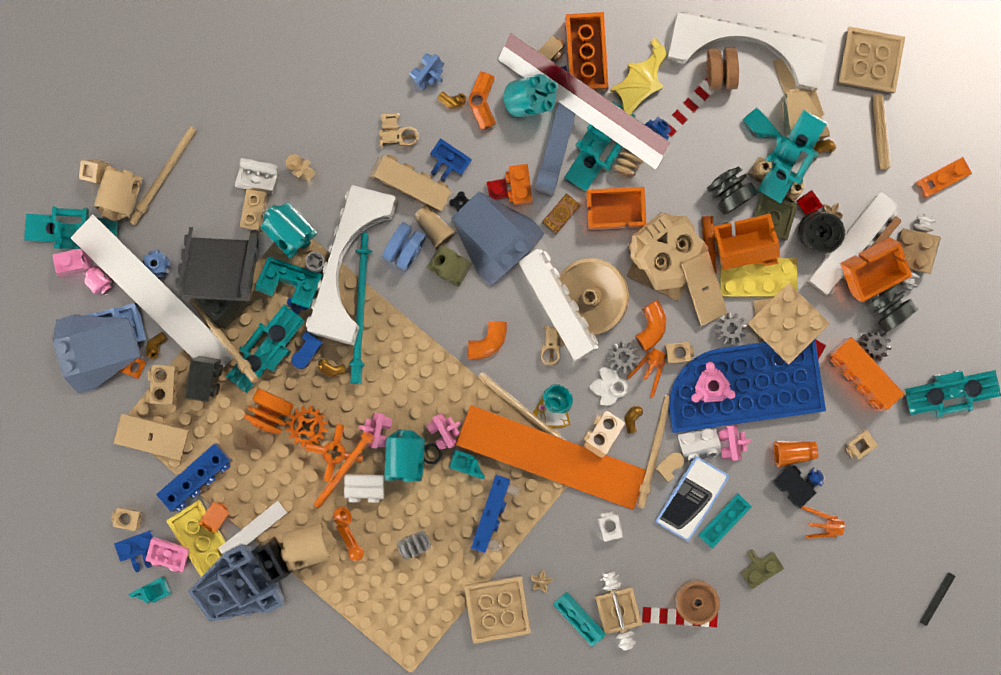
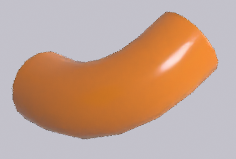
M658 299L642 309L647 317L648 325L646 329L635 335L637 342L645 352L654 347L662 339L666 331L667 318Z
M488 321V332L484 339L468 340V359L489 358L497 353L505 342L507 322Z

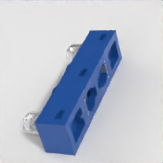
M496 474L471 549L486 553V550L493 552L501 550V543L491 539L493 531L497 532L500 521L497 518L499 513L503 514L507 504L503 502L505 495L513 497L520 495V488L511 484V479Z

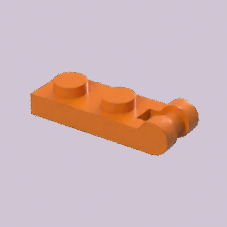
M961 157L918 180L916 183L918 187L922 188L924 198H927L967 177L972 172L965 159ZM931 181L934 188L930 189L927 182Z

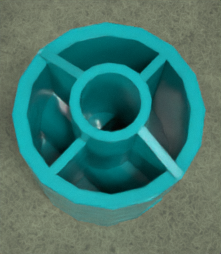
M541 74L511 81L504 91L503 100L505 107L510 114L520 118L550 111L554 108L556 102L557 84Z
M289 202L282 206L273 205L264 214L261 229L290 259L298 254L300 248L303 250L311 244L310 240L317 235V232Z
M398 430L386 437L385 480L422 481L425 439L415 431Z

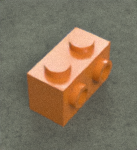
M528 164L509 166V171L505 172L506 181L511 184V190H508L509 202H513V207L532 205Z

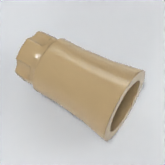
M427 205L421 208L414 216L415 220L419 223L418 225L426 233L436 250L440 245H446L456 234Z

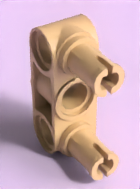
M758 157L748 174L762 183L766 174L772 168V163L762 157ZM793 182L785 199L795 203L802 190H804V184Z

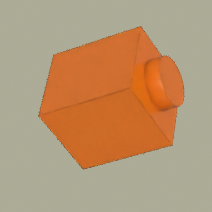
M213 502L198 524L215 534L230 512L227 511V507L224 504Z

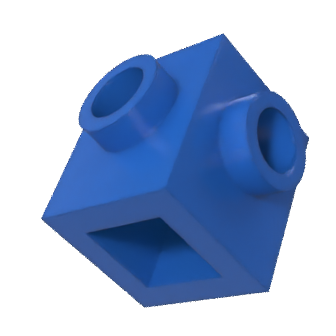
M657 117L654 121L650 119L645 124V126L664 139L668 140L670 138L667 134L672 129L665 120Z

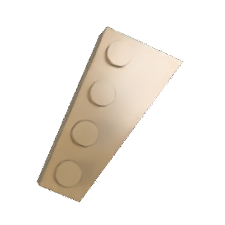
M390 154L378 157L368 178L373 180L378 178L382 180L381 183L393 189L397 188L401 194L410 198L414 197L417 202L423 205H427L438 212L443 210L452 192L448 189L447 184L441 181L437 183L432 181L430 175L421 172V174L415 172L413 166L404 163V165L398 163V159Z

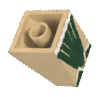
M791 89L781 98L785 137L789 136L803 110L823 120L806 91L801 92L800 89ZM827 126L818 140H824L830 136Z

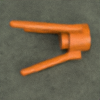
M653 348L651 352H647L645 357L639 362V365L634 368V371L629 373L627 379H630L648 360L647 363L650 364V367L644 376L645 380H647L654 367L658 368L650 395L653 398L662 369L666 363L664 359L667 355Z
M806 506L801 508L831 520H828L826 524L809 523L810 527L825 528L826 532L829 533L806 535L807 539L836 538V535H843L845 523L843 520H838V516H831Z

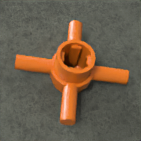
M336 425L333 441L327 443L324 447L306 443V451L322 454L327 462L323 481L331 482L335 464L341 463L344 459L347 460L351 454L346 452L344 446L340 443L344 425ZM335 447L339 455L332 459L328 451L333 450ZM359 455L355 462L362 463L363 456Z

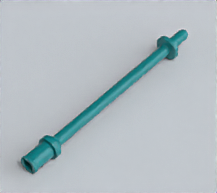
M367 232L361 234L360 249L355 250V253L360 254L356 324L360 328L354 344V359L349 362V366H351L350 384H362V370L365 367L361 355L367 255L372 254V250H368L369 235Z

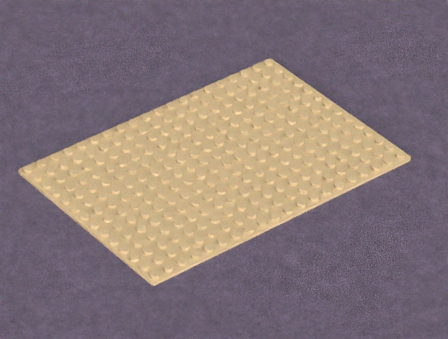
M314 239L310 240L311 244L304 250L300 248L298 254L292 259L273 243L256 263L250 295L252 302L226 329L216 323L241 356L244 353L239 348L243 347L254 334L260 322L267 326L284 304L292 310L287 305V300L292 298L296 287L279 282L273 296L255 290V285L267 258L271 257L310 270L306 266L305 260L311 252H319L324 256L326 262H328L330 257L328 251ZM342 263L339 273L340 297L347 314L356 323L358 276ZM367 283L365 288L361 359L365 363V367L362 370V384H350L351 366H349V362L354 359V346L313 334L311 335L321 341L323 345L306 368L299 369L293 366L291 362L292 356L299 352L305 343L302 336L305 332H308L306 322L308 317L312 315V304L310 309L303 310L298 315L305 322L285 346L291 353L282 358L276 366L278 369L275 373L267 368L248 393L244 392L226 377L236 364V361L232 359L223 368L222 375L218 377L220 391L215 398L209 402L185 398L190 363L193 358L183 349L169 365L178 367L176 405L149 404L146 392L127 414L189 430L181 460L157 454L153 455L178 476L214 443H218L233 460L229 463L231 467L223 474L219 472L215 476L216 480L208 487L205 484L200 489V495L210 504L213 502L224 504L227 507V511L230 512L227 518L241 530L277 501L287 512L254 539L257 544L275 537L281 549L284 550L279 534L322 523L323 526L332 532L335 547L331 552V560L295 569L292 573L408 672H413L467 608L464 585L489 581L568 487L455 445L451 448L441 449L442 457L436 464L424 462L421 482L385 480L384 499H380V502H368V498H361L360 502H349V498H344V475L323 505L319 508L314 506V502L329 484V482L323 481L327 462L322 454L306 451L305 447H301V442L294 444L295 438L289 439L292 433L286 431L287 428H290V425L285 424L283 426L276 423L275 426L282 430L279 435L263 431L243 418L245 413L254 416L255 413L248 410L249 406L256 408L259 406L258 403L252 400L257 388L294 404L290 413L292 415L296 414L294 409L302 411V406H305L306 410H308L309 406H313V411L320 409L319 415L325 414L322 420L328 422L327 425H324L328 432L322 433L325 439H318L319 446L324 447L327 443L332 442L336 425H344L340 443L344 446L345 451L352 453L362 440L361 435L364 430L359 429V425L365 426L366 419L372 420L374 412L384 414L385 417L392 419L390 429L381 428V436L388 437L398 430H413L425 439V445L429 443L436 444V440L442 437L439 430L431 434L426 426L433 420V417L443 413L445 419L451 417L454 423L460 421L461 425L457 426V429L461 432L470 405L540 430ZM319 291L316 292L314 298H317ZM267 332L263 333L249 353L253 355L269 336ZM321 359H327L332 366L344 364L346 373L328 377L320 372L318 362ZM166 371L161 374L159 380L163 381L166 379ZM163 389L157 392L159 400L165 398V391ZM309 413L304 414V416L307 419H312L315 417L314 415ZM281 414L279 416L285 423L292 420L289 416ZM298 420L295 421V425H294V428H295V429L298 428V424H299V421H298ZM304 422L305 426L302 430L310 431L309 427L312 423ZM317 424L315 432L318 434L320 424ZM150 433L149 441H152L153 433ZM302 434L299 436L300 438L305 440L310 439V437L307 434ZM366 446L360 454L363 456L362 463L354 462L346 474L384 475L386 447H377L376 449ZM430 446L425 449L424 456L428 461H435L439 456V451L436 447ZM334 447L333 450L328 451V454L331 455L332 459H335L339 452ZM454 449L473 455L477 459L485 479L483 480L448 468ZM345 459L341 463L335 464L332 478L344 464ZM497 474L511 479L503 501L507 504L503 514L499 513L497 520L500 521L497 532L493 531L486 553L471 549ZM341 506L346 507L350 511L352 522L348 527L358 546L364 550V556L359 561H353L349 557V550L336 528L338 525L333 519V513ZM418 531H425L430 539V549L412 558L403 559L398 550L397 543L399 540Z

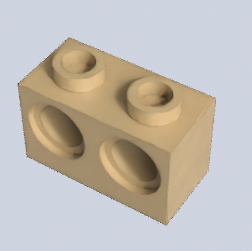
M246 190L240 221L242 229L262 232L261 226L268 200L266 192Z
M152 365L151 369L148 370V380L151 382L150 388L147 389L146 397L149 400V404L176 405L178 367ZM165 370L167 377L161 381L158 378V374L160 371ZM163 389L165 391V398L159 400L157 392Z
M605 411L603 415L598 414L593 422L596 425L593 431L589 429L584 437V440H586L584 447L601 458H604L625 425L624 421L608 411ZM603 422H609L612 429H606ZM594 438H600L602 445H596Z

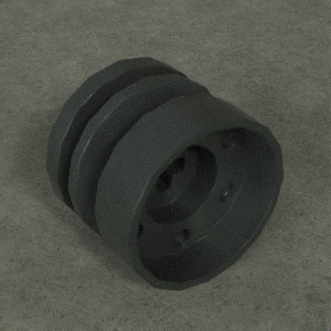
M741 166L725 171L707 187L709 192L716 188L719 190L712 195L713 199L723 196L724 199L718 206L724 215L735 210L758 194L752 182L745 185L741 183L747 177L746 174L740 177L736 176L743 170Z
M813 211L802 218L798 234L801 242L806 247L819 253H830L841 246L845 239V228L843 222L837 216L825 211ZM819 228H822L823 231H821L819 234H817V233H816V230H819Z
M900 283L875 295L866 306L868 310L877 306L878 309L872 313L873 317L881 313L883 314L878 324L885 333L901 324L918 310L912 299L904 302L901 301V298L906 294L905 290L899 294L895 293L902 287Z

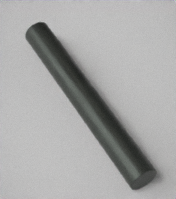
M950 572L948 573L920 623L925 626L928 625L954 581L955 575Z

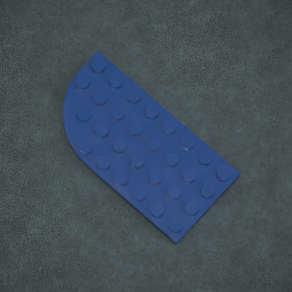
M815 339L789 365L766 342L715 349L697 356L680 371L671 390L669 408L672 432L676 433L826 411ZM708 362H713L715 369L720 370L730 383V390L735 392L733 399L726 397L723 401L704 402V400L699 402L692 401V395L696 393L695 386L701 373L706 370Z

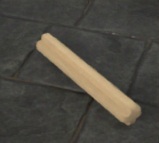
M878 94L873 96L879 168L886 170L891 166L884 96Z

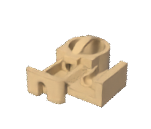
M400 113L381 114L382 128L385 130V132H383V129L379 131L381 146L384 147V144L400 143L401 146H412L418 142L419 132L415 128L404 127L399 128L398 131L400 125H397V118H399ZM408 129H411L416 133L412 135H403L404 131ZM416 138L415 141H413L412 143H406L403 140Z
M544 326L546 342L545 346L542 345L541 359L546 365L555 366L561 358L560 346L563 347L565 343L555 326ZM550 349L548 363L544 359V353ZM555 350L557 352V359L553 362V355Z

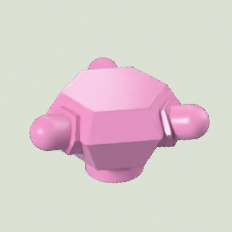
M708 362L706 370L701 373L695 386L696 393L692 395L693 402H699L700 400L715 402L723 401L726 397L729 399L735 397V392L730 390V383L720 370L715 369L713 362Z

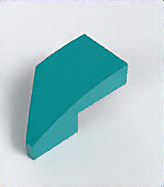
M757 107L742 119L743 123L755 135H758L759 138H778L781 135Z
M454 449L448 468L484 480L485 476L478 465L477 459L473 455Z
M163 576L128 595L129 597L143 600L145 603H155L172 594V591Z

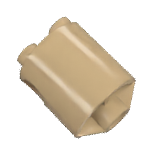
M106 166L94 207L103 218L117 222L125 217L130 218L143 178L133 175V172L122 169L121 172L117 171L114 167Z
M322 523L279 534L281 545H284L282 556L287 563L289 571L331 560V552L335 547L332 532L323 526Z

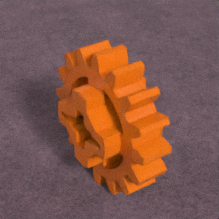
M302 406V411L294 409L296 414H290L289 417L292 420L286 421V424L290 425V428H287L286 431L292 433L289 439L295 438L294 444L301 442V447H305L306 443L313 444L312 442H315L317 445L320 444L318 439H325L322 433L328 432L324 428V425H327L328 422L322 420L325 414L319 415L320 409L313 411V406H309L308 410H306L305 406ZM309 413L314 415L315 417L312 419H307L304 416V414ZM296 420L299 421L297 429L294 428ZM304 422L312 423L309 427L310 431L302 430L305 426ZM317 424H320V429L317 434L315 432V428ZM302 434H307L310 437V439L305 440L300 438L299 436Z

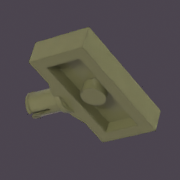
M753 548L746 552L752 563L749 567L742 570L741 574L749 587L753 589L784 568L774 552L769 553L765 557H758Z

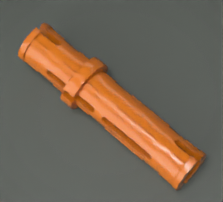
M714 216L701 217L703 241L709 247V255L716 274L717 252L715 251Z

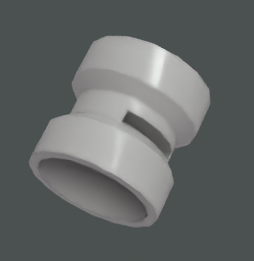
M311 252L307 255L305 262L311 271L318 273L323 271L326 259L319 252Z

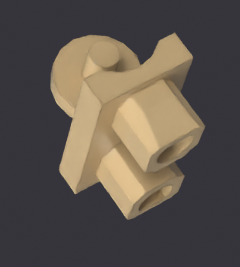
M291 154L285 160L286 167L292 170L290 173L295 177L299 178L301 176L305 180L310 181L316 173L309 167L311 162L297 154Z

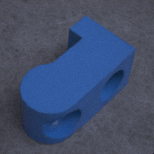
M305 332L302 336L305 343L299 352H296L291 358L293 366L299 369L306 368L323 345L321 341L308 332Z

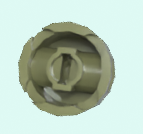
M440 245L426 268L436 273L440 278L450 280V283L459 287L470 270L472 263L463 256H459L453 250Z

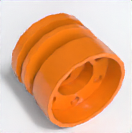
M257 388L252 400L258 403L259 406L258 408L249 406L248 410L255 414L252 416L245 413L243 418L263 431L280 435L282 430L276 427L275 424L278 423L285 426L286 423L279 416L280 414L289 416L294 404Z

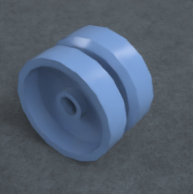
M402 222L387 244L382 258L391 263L399 256L397 267L406 272L420 253L427 236L420 231H416L410 237L412 226Z

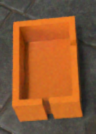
M645 187L587 189L588 231L624 229L625 225H628V229L642 228L646 225Z
M771 214L735 221L736 236L733 237L731 223L713 226L715 242L723 270L780 258V245Z
M889 237L860 252L859 257L853 256L840 263L851 295L854 298L864 302L912 277L909 265L904 260L906 257L900 242Z

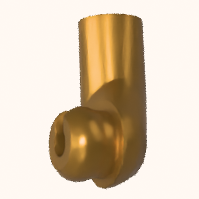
M442 91L437 97L449 108L462 107L466 103V96L463 93L450 97Z
M831 139L818 141L813 150L817 151L819 155L822 151L834 152L836 144Z
M163 332L148 340L146 346L148 358H157L159 345L167 340Z
M321 359L318 362V369L328 377L346 373L344 364L332 366L327 359Z
M640 406L631 407L625 415L624 419L628 434L637 432L635 421L643 414V409Z

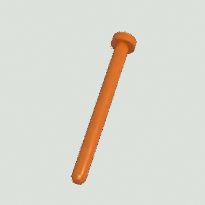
M367 431L362 433V440L314 502L316 508L323 505L367 444L373 443L375 438Z

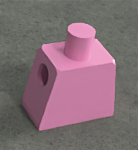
M82 249L52 255L58 277L86 272L94 267L92 259Z

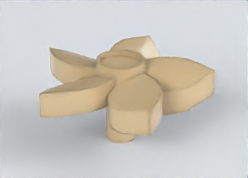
M838 203L834 204L832 208L824 204V210L827 213H831L838 218L843 217V214L837 211L839 208Z
M544 570L539 573V577L531 575V579L535 582L532 590L541 588L542 591L547 593L548 588L546 584L551 583L553 579L545 578Z

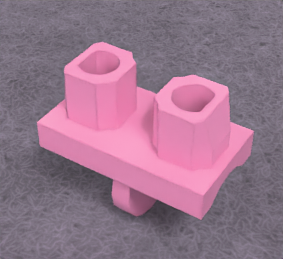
M374 412L372 420L366 419L365 426L359 425V429L370 432L375 438L372 444H367V447L376 449L377 447H386V436L380 435L381 428L390 429L392 419L385 417L384 414Z
M443 413L433 417V420L426 426L431 434L438 430L440 431L442 437L436 440L438 448L441 450L455 446L457 443L455 436L460 434L457 426L461 425L460 421L454 423L451 417L445 419Z
M737 425L727 426L726 429L718 432L720 441L729 440L730 442L729 448L721 449L722 458L732 459V461L741 460V450L742 452L747 451L746 443H751L752 441L745 438V432H740L738 435Z

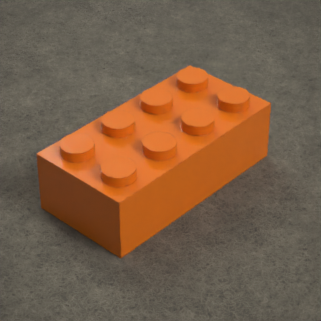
M604 12L566 14L568 72L596 92H608Z
M853 337L844 339L828 354L831 357L829 359L836 368L839 366L844 371L842 373L849 382L853 381L857 385L855 387L862 396L866 395L870 399L869 404L875 410H888L905 395Z

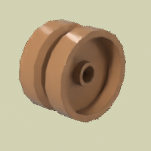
M725 47L722 55L718 48H708L707 79L710 91L720 90L723 82L727 90L738 88L739 62L736 47Z
M690 580L682 584L677 590L675 607L687 622L695 625L706 624L717 615L720 600L716 590L708 583L700 580ZM699 599L701 600V603H698L697 606H695V600Z

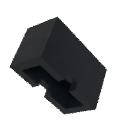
M786 465L771 482L781 492L786 491L789 494L787 498L796 508L801 509L817 493L814 490L815 485L808 479L804 480L800 476L802 472L795 465L792 467Z

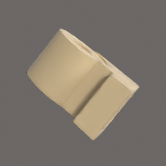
M670 453L655 469L667 482H670L675 477L672 472L683 466L684 458L680 453Z

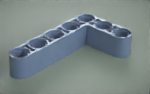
M560 102L558 103L535 186V191L554 196L575 118V113Z

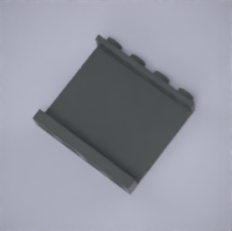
M189 227L188 235L184 236L185 249L181 250L182 263L178 265L179 278L175 279V289H178L179 297L250 301L259 249L258 231L250 230L249 240L195 238L193 227Z

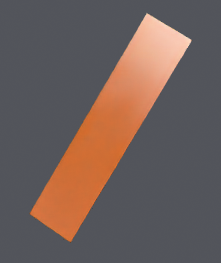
M470 405L456 443L460 447L631 510L635 508L640 494V485L643 484L646 470L607 455L601 458L583 446Z

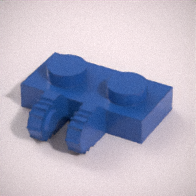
M440 138L430 153L432 157L438 160L431 174H437L441 165L444 164L448 168L442 174L441 181L445 182L452 170L462 176L472 159Z
M152 530L114 543L120 562L131 558L135 572L140 571V564L136 556L141 554L147 568L152 567L151 562L146 561L150 542L154 537Z

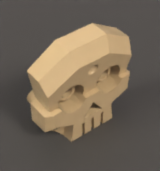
M660 212L632 236V243L628 244V249L631 252L630 258L639 269L645 270L655 290L682 287L687 281L681 263L708 251L709 247L694 232L695 227L687 216L670 215ZM661 237L662 243L656 240H658ZM681 240L683 241L682 247L679 246ZM659 258L662 260L661 265H658L657 260Z

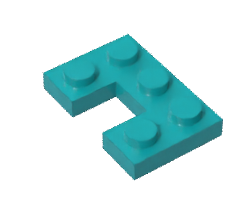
M268 257L255 285V290L273 296L279 282L294 286L296 289L291 302L310 309L317 292L318 283L322 280L323 275Z

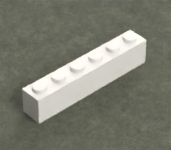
M882 191L879 192L845 233V239L841 246L828 254L807 280V283L823 296L828 295V293L832 295L838 288L836 283L840 278L842 280L845 279L840 263L853 256L859 257L860 252L870 248L874 243L872 240L876 234L879 236L885 230L886 226L884 224L887 220L891 221L897 215L896 209L899 205Z
M536 249L519 260L518 263L574 361L581 360L599 349L597 346L598 340L594 334H590L587 328L589 327L587 321L578 313L579 307L574 300L571 301L568 295L570 292L566 285L562 284L559 280L560 274L555 267L551 266L549 262L551 259L547 252Z

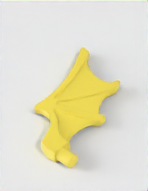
M657 38L650 41L654 47L652 56L643 62L628 64L629 73L627 77L619 84L614 85L610 92L615 91L620 96L623 110L629 115L633 113L644 99L663 88V84L657 78V72L667 54Z

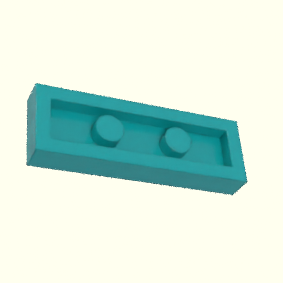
M737 493L698 536L713 549L752 506Z
M565 592L553 603L557 610L591 646H594L606 636V633L568 592Z

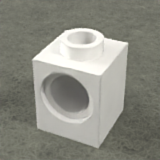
M612 511L601 514L602 517L598 518L603 541L622 538L618 515H613ZM609 520L615 523V528L612 531H606L604 527L605 523Z

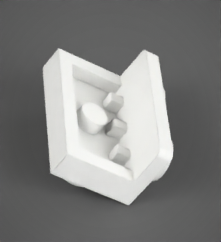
M241 158L235 187L273 195L278 179V166L271 163L258 162L253 159Z
M715 427L678 434L684 463H691L695 456L705 459L721 455V444Z

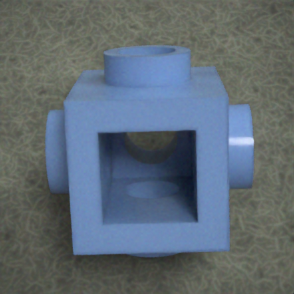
M160 250L149 251V255H143L144 261L142 263L157 278H163L164 274H169L171 263L166 254L160 253ZM152 261H157V266L153 267Z

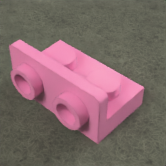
M153 537L146 561L151 562L152 565L157 567H168L173 572H183L188 564L187 558L190 548Z

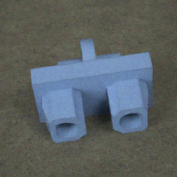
M425 53L421 59L425 67L422 70L416 67L410 73L414 82L423 91L429 84L432 86L435 81L439 83L443 81L440 75L443 72L441 68L444 66V63L436 54L432 56Z

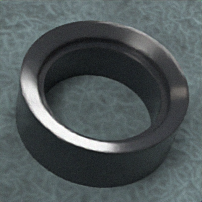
M426 444L425 449L430 446L436 447L439 451V456L435 461H428L424 456V462L436 464L442 457V450L438 448L437 444Z

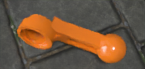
M341 506L333 513V519L338 525L336 528L349 550V557L353 561H359L364 556V550L358 546L348 527L352 522L350 511L346 507Z

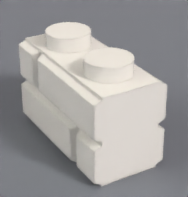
M345 475L344 498H349V502H360L361 498H368V502H380V499H384V475Z

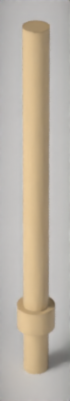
M192 126L189 127L143 200L138 202L135 207L136 211L129 220L134 226L142 214L147 212L149 208L147 206L197 131Z
M191 298L189 303L236 361L239 370L243 374L245 373L252 383L257 382L259 378L251 369L250 363L242 358L212 318Z
M482 372L478 376V379L540 430L562 438L557 430H552Z
M665 395L645 478L639 489L641 493L637 507L645 509L648 494L651 493L652 487L650 485L670 410V396Z

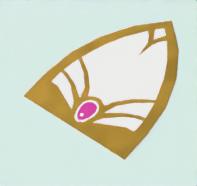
M542 396L533 414L552 429L570 426L568 412L564 414L552 413L545 407Z

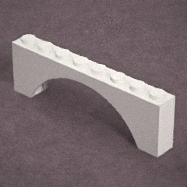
M682 11L681 13L678 12L667 60L686 64L698 51L716 42L726 40L749 41L769 49L781 58L791 71L796 88L816 91L819 87L827 44L823 43L820 39L807 40L801 35L788 36L782 31L769 32L764 27H756L755 29L748 27V24L737 23L736 25L726 19L713 20L707 15H700L699 17L694 16L689 11Z
M352 185L345 195V201L347 202L345 208H342L340 211V225L336 226L334 231L335 241L329 247L328 255L330 257L323 266V280H320L318 283L317 291L319 293L312 302L311 309H313L311 317L309 316L307 319L306 328L310 334L354 346L360 327L349 317L342 304L339 292L341 264L348 248L361 233L377 223L393 219L398 201L396 196Z

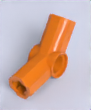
M480 71L472 93L469 95V106L482 131L496 125V121L486 101L495 77ZM475 97H480L483 102L480 105H475L472 103V100Z

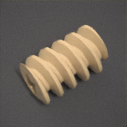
M624 148L626 152L620 153L622 158H617L616 162L618 165H613L612 168L619 174L629 178V175H636L632 169H639L640 167L636 163H643V160Z

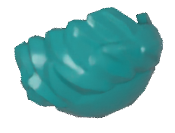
M554 384L544 390L543 399L545 407L549 411L560 414L569 412L573 404V395L567 388L560 384Z

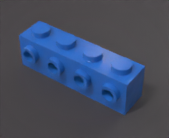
M214 443L156 495L170 512L176 510L179 512L187 505L185 502L190 497L194 499L201 493L200 489L205 484L207 487L216 480L215 476L219 472L222 474L231 467L229 463L233 460L218 443Z

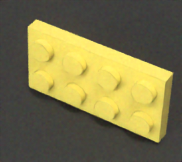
M777 258L778 264L764 266V264L753 263L723 270L720 260V290L722 297H775L788 283L797 290V258Z
M198 500L166 521L180 544L190 548L188 557L202 577L223 555L218 548L226 540L219 529L213 534L198 524L207 511L201 500Z

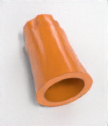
M774 441L773 453L775 464L779 468L818 459L817 443L809 441Z

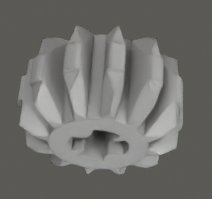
M727 313V319L722 315L720 320L723 323H715L716 326L721 327L714 330L715 333L721 332L722 334L717 339L720 340L725 337V345L729 342V339L731 345H735V339L738 342H742V338L739 335H747L742 329H746L748 326H741L740 324L745 319L741 318L738 321L737 313L733 316V319L731 313ZM730 324H732V327L735 326V331L730 334V331L727 332L726 329Z
M876 329L875 333L872 330H868V335H861L865 341H858V344L863 345V349L873 360L876 357L878 361H881L882 356H888L885 350L892 349L891 346H886V343H890L891 339L885 340L884 338L887 336V333L884 332L880 335V329ZM876 341L879 347L874 350V346H871V343Z
M621 341V348L617 344L613 345L616 352L613 350L608 351L614 357H608L607 361L614 360L610 368L617 365V373L623 368V373L627 374V367L630 371H634L631 363L639 365V362L635 361L634 358H640V354L633 355V352L637 351V347L630 350L632 344L630 342L624 348V341ZM622 352L625 354V356L629 357V360L627 359L626 363H623V361L621 359L619 360L618 358L622 355Z
M425 531L413 533L397 543L398 550L403 559L417 556L431 547L430 539Z

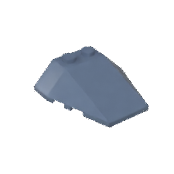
M479 191L451 217L477 273L490 286L505 275L545 234L529 217Z
M71 315L56 320L52 341L62 375L78 393L99 387L107 379L113 377L114 374L141 356L131 320L128 318Z
M240 544L226 551L188 591L209 621L229 619L243 614L244 616H249L251 613L256 612L268 613L284 605L285 602L279 581L272 585L268 583L251 552L254 549L253 547Z

